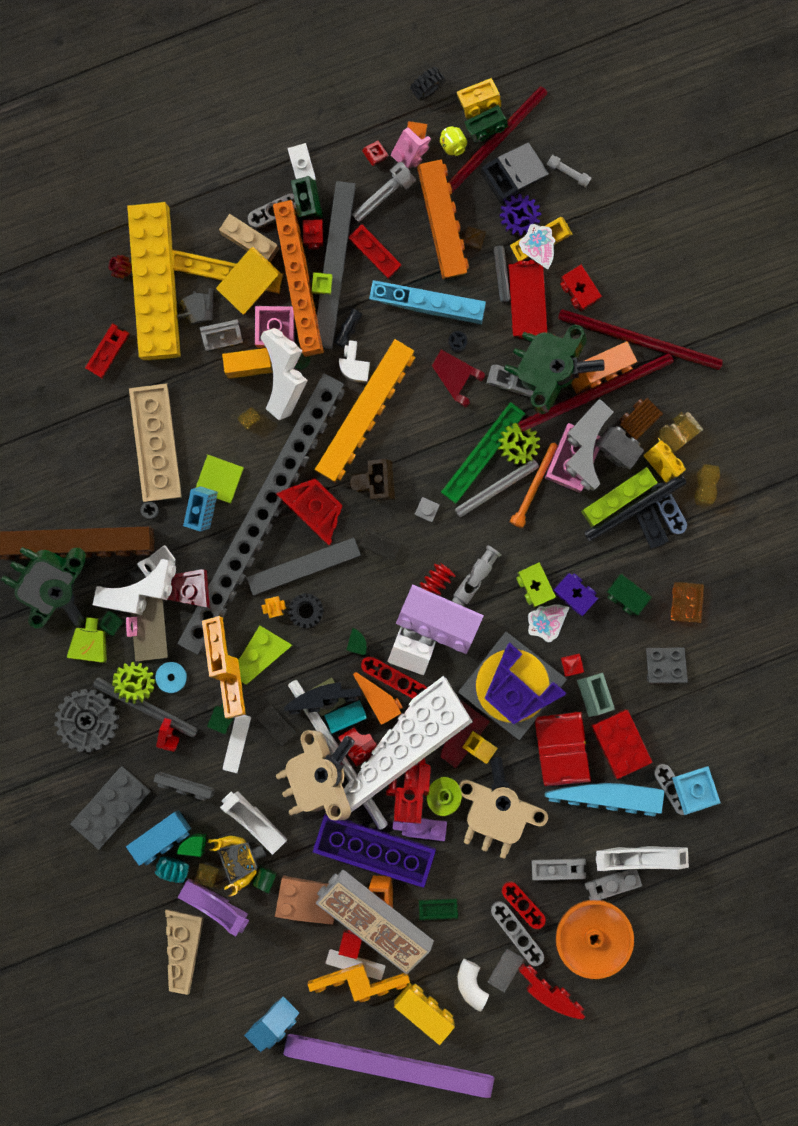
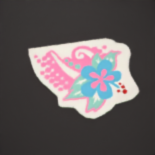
M531 224L526 236L519 241V246L523 253L546 269H549L554 256V243L556 240L552 236L550 227H540Z
M563 605L539 606L536 611L530 612L528 614L529 634L539 636L547 642L556 639L569 607Z

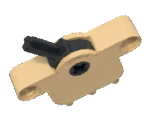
M307 730L302 733L301 744L304 753L290 759L286 764V769L276 774L277 779L288 777L291 788L286 789L282 793L283 797L291 795L295 797L297 806L289 810L290 815L298 814L302 811L316 812L325 808L327 816L331 820H346L349 818L351 808L342 786L344 781L343 767L345 766L342 761L355 743L352 737L345 736L335 752L331 754L322 732ZM312 736H314V742H313V743L311 742ZM338 808H340L341 811L340 815H338L337 813Z
M494 757L490 759L494 784H491V788L467 779L459 783L460 789L466 783L472 786V791L469 794L462 792V797L473 801L467 815L469 827L464 843L470 844L475 831L486 835L482 847L483 851H488L493 838L504 842L500 857L505 859L512 843L517 842L521 837L526 822L535 826H543L548 821V815L542 808L518 799L516 793L509 788V782H505L502 758ZM501 798H504L505 801H508V803L505 804L504 808H502L501 805H498V802L501 801ZM536 812L544 814V819L541 822L534 821L533 817Z

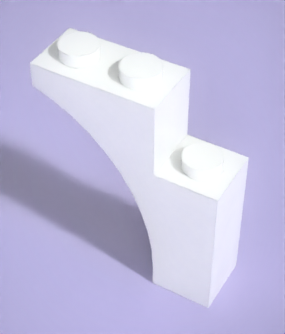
M273 328L264 331L261 335V340L268 350L273 367V389L266 410L278 420L291 416L308 380L299 371L294 369L302 350L295 342L285 337L280 330Z
M161 559L157 567L146 578L131 586L123 588L97 586L93 605L142 615L147 604L146 596L167 600L168 596H170L172 591L171 580L176 572L175 562Z
M231 791L222 800L224 804L220 808L244 826L272 855L287 841V838L256 806L253 807L238 791L234 794Z
M646 846L641 848L617 847L596 851L597 871L683 869L689 867L688 848Z

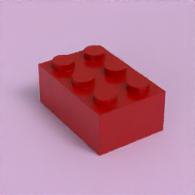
M627 709L591 725L616 779L653 763Z

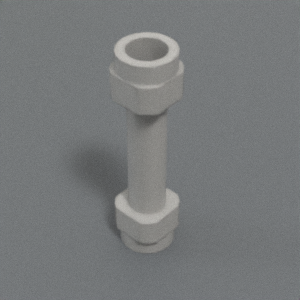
M552 155L547 163L553 170L557 168L577 180V184L585 188L587 187L591 177L586 173L581 174L560 162L561 159L557 156Z

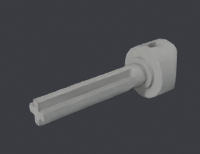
M402 162L397 163L389 170L393 178L352 213L358 222L363 220L393 193L399 185L407 190L416 181L410 170Z

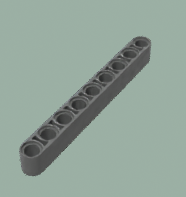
M336 181L323 270L324 274L333 275L331 295L320 294L317 312L324 349L332 350L356 183Z

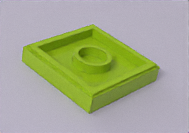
M207 455L196 488L201 486L217 491L216 499L231 504L244 467Z

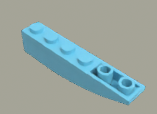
M374 280L369 300L477 324H482L486 305L485 301Z
M596 783L545 792V797H548L551 802L560 803L562 799L568 800V804L579 805L580 802L587 803V807L599 808V805H604L607 810L618 811V808H625V812L637 814V810L645 811L644 815L656 816V813H662L665 790L629 784Z

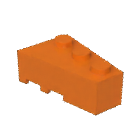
M627 341L585 360L603 359L605 370L579 373V378H575L571 383L576 394L589 387L594 388L600 385L601 381L605 379L609 381L617 377L619 372L624 374L633 369L632 365L637 360Z

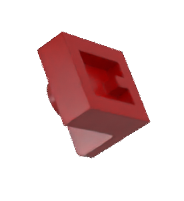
M164 718L159 729L156 747L174 752L180 738L172 735L173 728H170L172 720Z

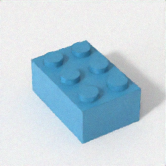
M178 809L131 842L126 848L139 866L143 863L148 865L158 857L156 855L158 852L163 854L174 846L172 842L176 840L179 843L189 836L188 831L192 828Z

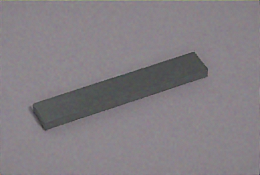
M351 538L246 578L254 596L359 557L361 554L355 538Z

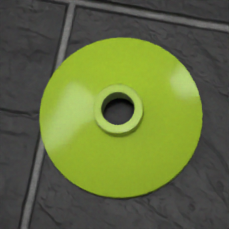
M448 777L436 779L429 787V795H427L428 806L435 814L448 816L458 809L461 803L462 792L455 780Z

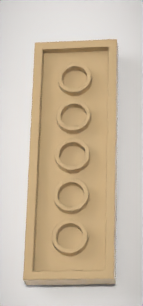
M168 384L129 388L143 502L182 498Z

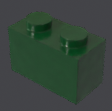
M310 176L292 180L291 184L298 218L302 221L323 218L316 181Z
M619 574L605 592L609 595L607 598L611 602L621 604L624 607L622 610L630 616L633 614L638 616L652 598L623 574Z

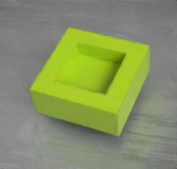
M313 273L312 293L331 295L333 275Z

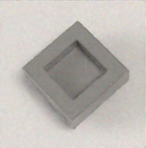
M422 497L415 515L432 522L440 505Z

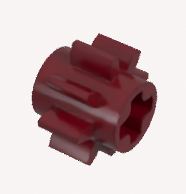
M124 255L112 257L108 265L109 270L113 271L111 276L118 279H124V276H129L132 271V264L128 262L130 258Z

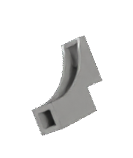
M600 399L567 433L569 443L574 447L579 446L580 449L565 464L567 467L566 471L571 476H577L582 480L580 484L588 491L590 489L594 491L600 485L593 464V449L601 427L613 413Z

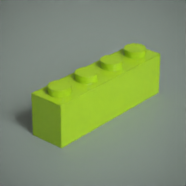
M646 467L581 512L590 526L593 527L656 485L657 481Z

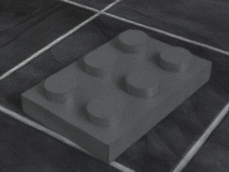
M163 772L157 773L154 778V782L158 783V787L164 789L173 787L180 794L187 795V793L195 794V798L204 801L213 797L215 788Z

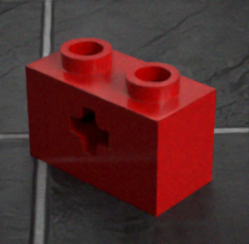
M579 265L561 278V288L565 293L568 292L570 294L572 305L575 309L579 308L581 312L599 301L602 297L582 265ZM577 286L579 288L583 287L582 293L581 291H576Z

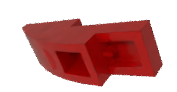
M523 963L518 968L521 974L531 983L527 987V991L542 1004L572 1018H585L582 1012L584 1008L577 1001L573 1003L569 999L571 995L563 987L559 989L556 985L550 990L551 985L544 978L540 980L536 976L538 972L531 965L527 967Z

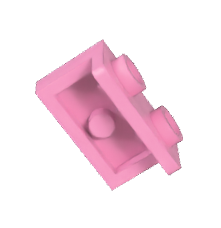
M406 128L396 143L391 156L398 163L402 162L408 169L412 166L417 167L422 161L421 156L429 148L428 144L431 138L427 136L421 140L410 128Z

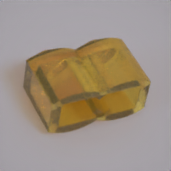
M681 412L673 419L675 421L674 424L671 426L667 424L659 430L660 435L657 438L667 444L673 454L703 430L689 412L685 415Z
M705 464L699 469L697 475L699 486L696 488L694 495L696 504L710 506L715 502L717 497L716 484L720 478L719 466Z

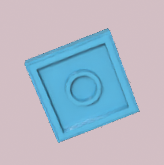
M709 766L672 778L684 815L721 803Z

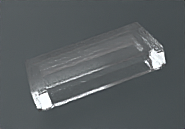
M507 948L490 976L488 983L505 993L524 958Z

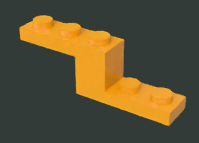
M218 616L203 620L202 625L209 677L220 680L225 718L230 719L246 715L239 662L237 658L227 653L223 618Z
M362 962L308 981V987L310 992L315 990V993L326 990V986L332 984L334 987L345 983L344 980L347 979L354 1001L365 1002L371 999L370 996L378 994V996L389 993V990L395 987L396 990L407 987V983H410V978L408 974L402 973L370 984L364 963Z

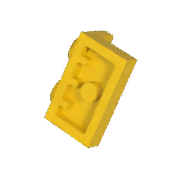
M492 78L456 92L467 120L497 105L499 107L502 106L500 94Z
M662 440L643 455L666 483L678 477L686 470L682 461L675 457L670 447Z

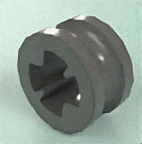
M151 501L145 502L141 507V513L145 518L153 519L158 515L159 508ZM148 505L155 508V512L152 511L153 515L151 516L149 513H145Z

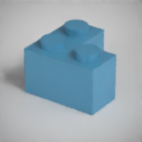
M283 996L274 1003L267 1013L244 1036L260 1052L266 1047L270 1049L286 1035L285 1029L289 1030L297 1022L295 1018L299 1012Z

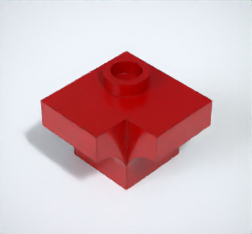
M355 727L338 737L340 742H342L345 736H350L354 739L355 743L347 754L356 766L370 759L372 756L371 752L377 746L370 734L361 735Z

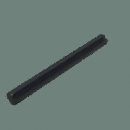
M683 475L673 478L585 531L588 541L596 539L686 485V479Z

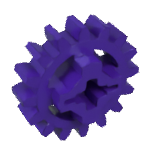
M519 194L518 199L511 196V202L505 200L506 207L501 206V211L504 212L499 216V218L504 219L501 225H507L505 231L507 232L511 229L513 236L516 232H519V237H522L523 232L527 234L531 224L539 225L540 220L537 218L541 217V213L536 212L540 207L539 205L534 206V199L528 201V195L525 199H522L521 194ZM521 204L520 206L512 207L513 205ZM527 206L531 209L532 214L528 212ZM520 212L523 213L521 219L517 218ZM508 216L512 218L513 224L510 223ZM525 223L529 224L525 227H520V225H523Z

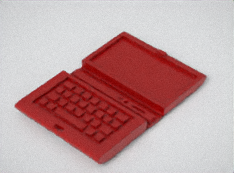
M575 712L537 717L535 726L544 786L591 782L584 744L585 734L582 713Z

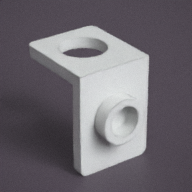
M164 545L149 558L137 564L147 577L151 572L147 571L145 564L153 571L161 559L175 562V558Z

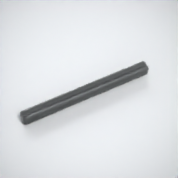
M96 678L93 684L95 688L126 703L125 697L119 699L120 693H114L115 687L111 683L101 678ZM129 699L128 703H126L163 722L164 718L171 719V727L190 737H195L198 732V728L144 700L140 702L139 699H136V703L133 704L132 700Z

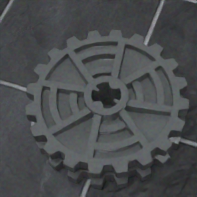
M87 689L81 690L80 693L75 691L72 692V697L66 696L64 698L65 703L59 704L58 708L60 711L55 713L58 721L54 722L55 726L59 728L56 733L57 735H62L61 741L63 743L68 742L70 749L77 747L78 752H82L84 749L87 752H92L94 748L96 750L102 749V744L108 745L110 743L109 738L115 737L116 733L114 730L119 728V725L116 723L119 715L115 714L117 707L111 705L113 700L111 698L106 699V694L103 692L97 694V690H90L88 693ZM89 716L91 718L89 719L91 720V724L85 725L83 723L85 722L83 721V717Z

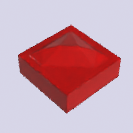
M379 140L364 147L362 150L372 166L387 159L389 156Z
M580 654L561 658L565 677L584 672Z

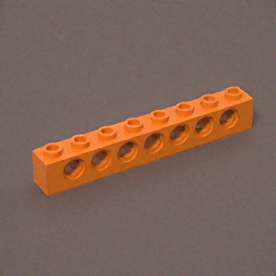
M292 200L273 204L300 348L305 357L324 353L296 206Z

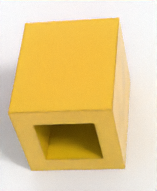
M474 731L463 745L465 750L486 764L498 749Z

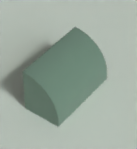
M603 673L577 680L589 717L615 710Z

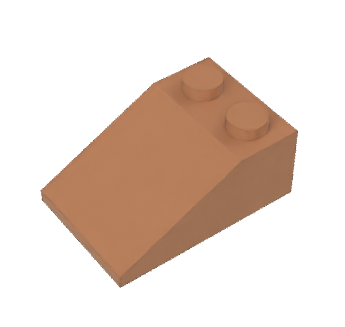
M283 876L275 917L333 924L334 917L316 904L319 897L317 895L318 891L323 885L327 887L328 884Z

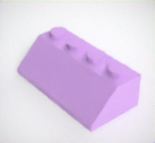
M412 584L396 624L431 638L440 644L449 646L456 651L467 654L484 615Z

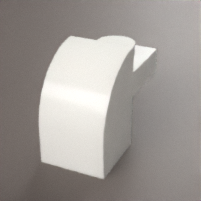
M349 340V346L345 345L344 357H347V359L339 358L341 372L352 382L367 384L370 362L355 360L357 341Z

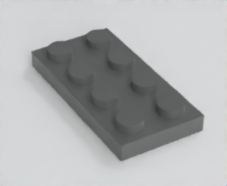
M121 766L70 825L99 850L151 791L124 766Z

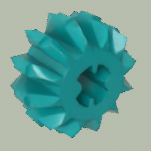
M163 856L160 857L156 864L155 874L159 878L170 882L183 883L188 875L189 865L180 859Z

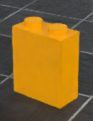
M267 348L222 354L224 371L228 379L273 373L272 362Z

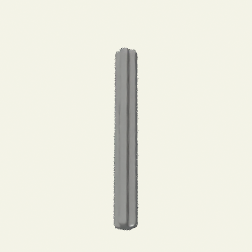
M534 459L527 462L455 509L459 517L464 516L538 469V463Z

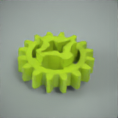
M517 423L512 424V428L507 426V433L501 432L500 434L503 438L498 439V442L502 443V446L498 447V449L504 450L501 456L507 455L508 462L514 459V464H518L519 460L521 464H525L526 459L528 461L533 460L531 455L536 456L538 453L535 449L540 448V445L536 444V441H539L540 438L534 437L537 431L531 432V428L524 431L529 436L527 438L522 435ZM512 433V439L507 443L508 437ZM522 441L523 445L516 446L515 442ZM531 444L530 450L527 453L526 449ZM509 449L515 451L516 455H513Z
M134 662L131 663V666L125 663L123 669L119 667L117 673H114L112 686L115 687L114 693H120L119 699L125 697L126 703H128L129 699L132 700L133 704L136 703V699L143 702L144 697L149 698L150 692H153V685L155 683V679H151L153 673H147L148 667L141 668L142 663H139L138 666H135ZM125 675V680L121 683V679ZM144 683H146L145 689L142 690V686H144Z

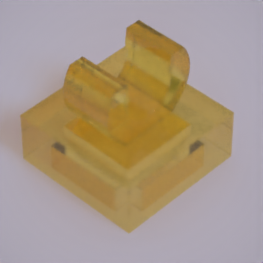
M200 863L194 882L213 888L219 868Z

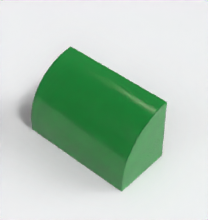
M197 833L190 836L180 845L177 854L201 857L205 852L207 834Z

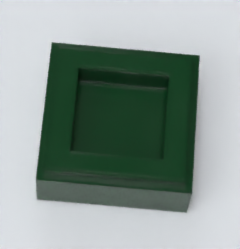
M109 610L98 623V626L114 637L125 621Z

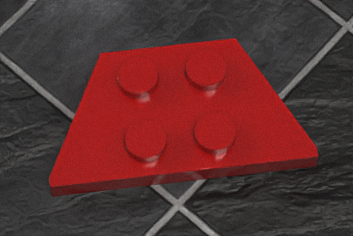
M312 479L276 493L327 545L331 544V537L334 528H336L337 517L341 512L342 504L316 479Z

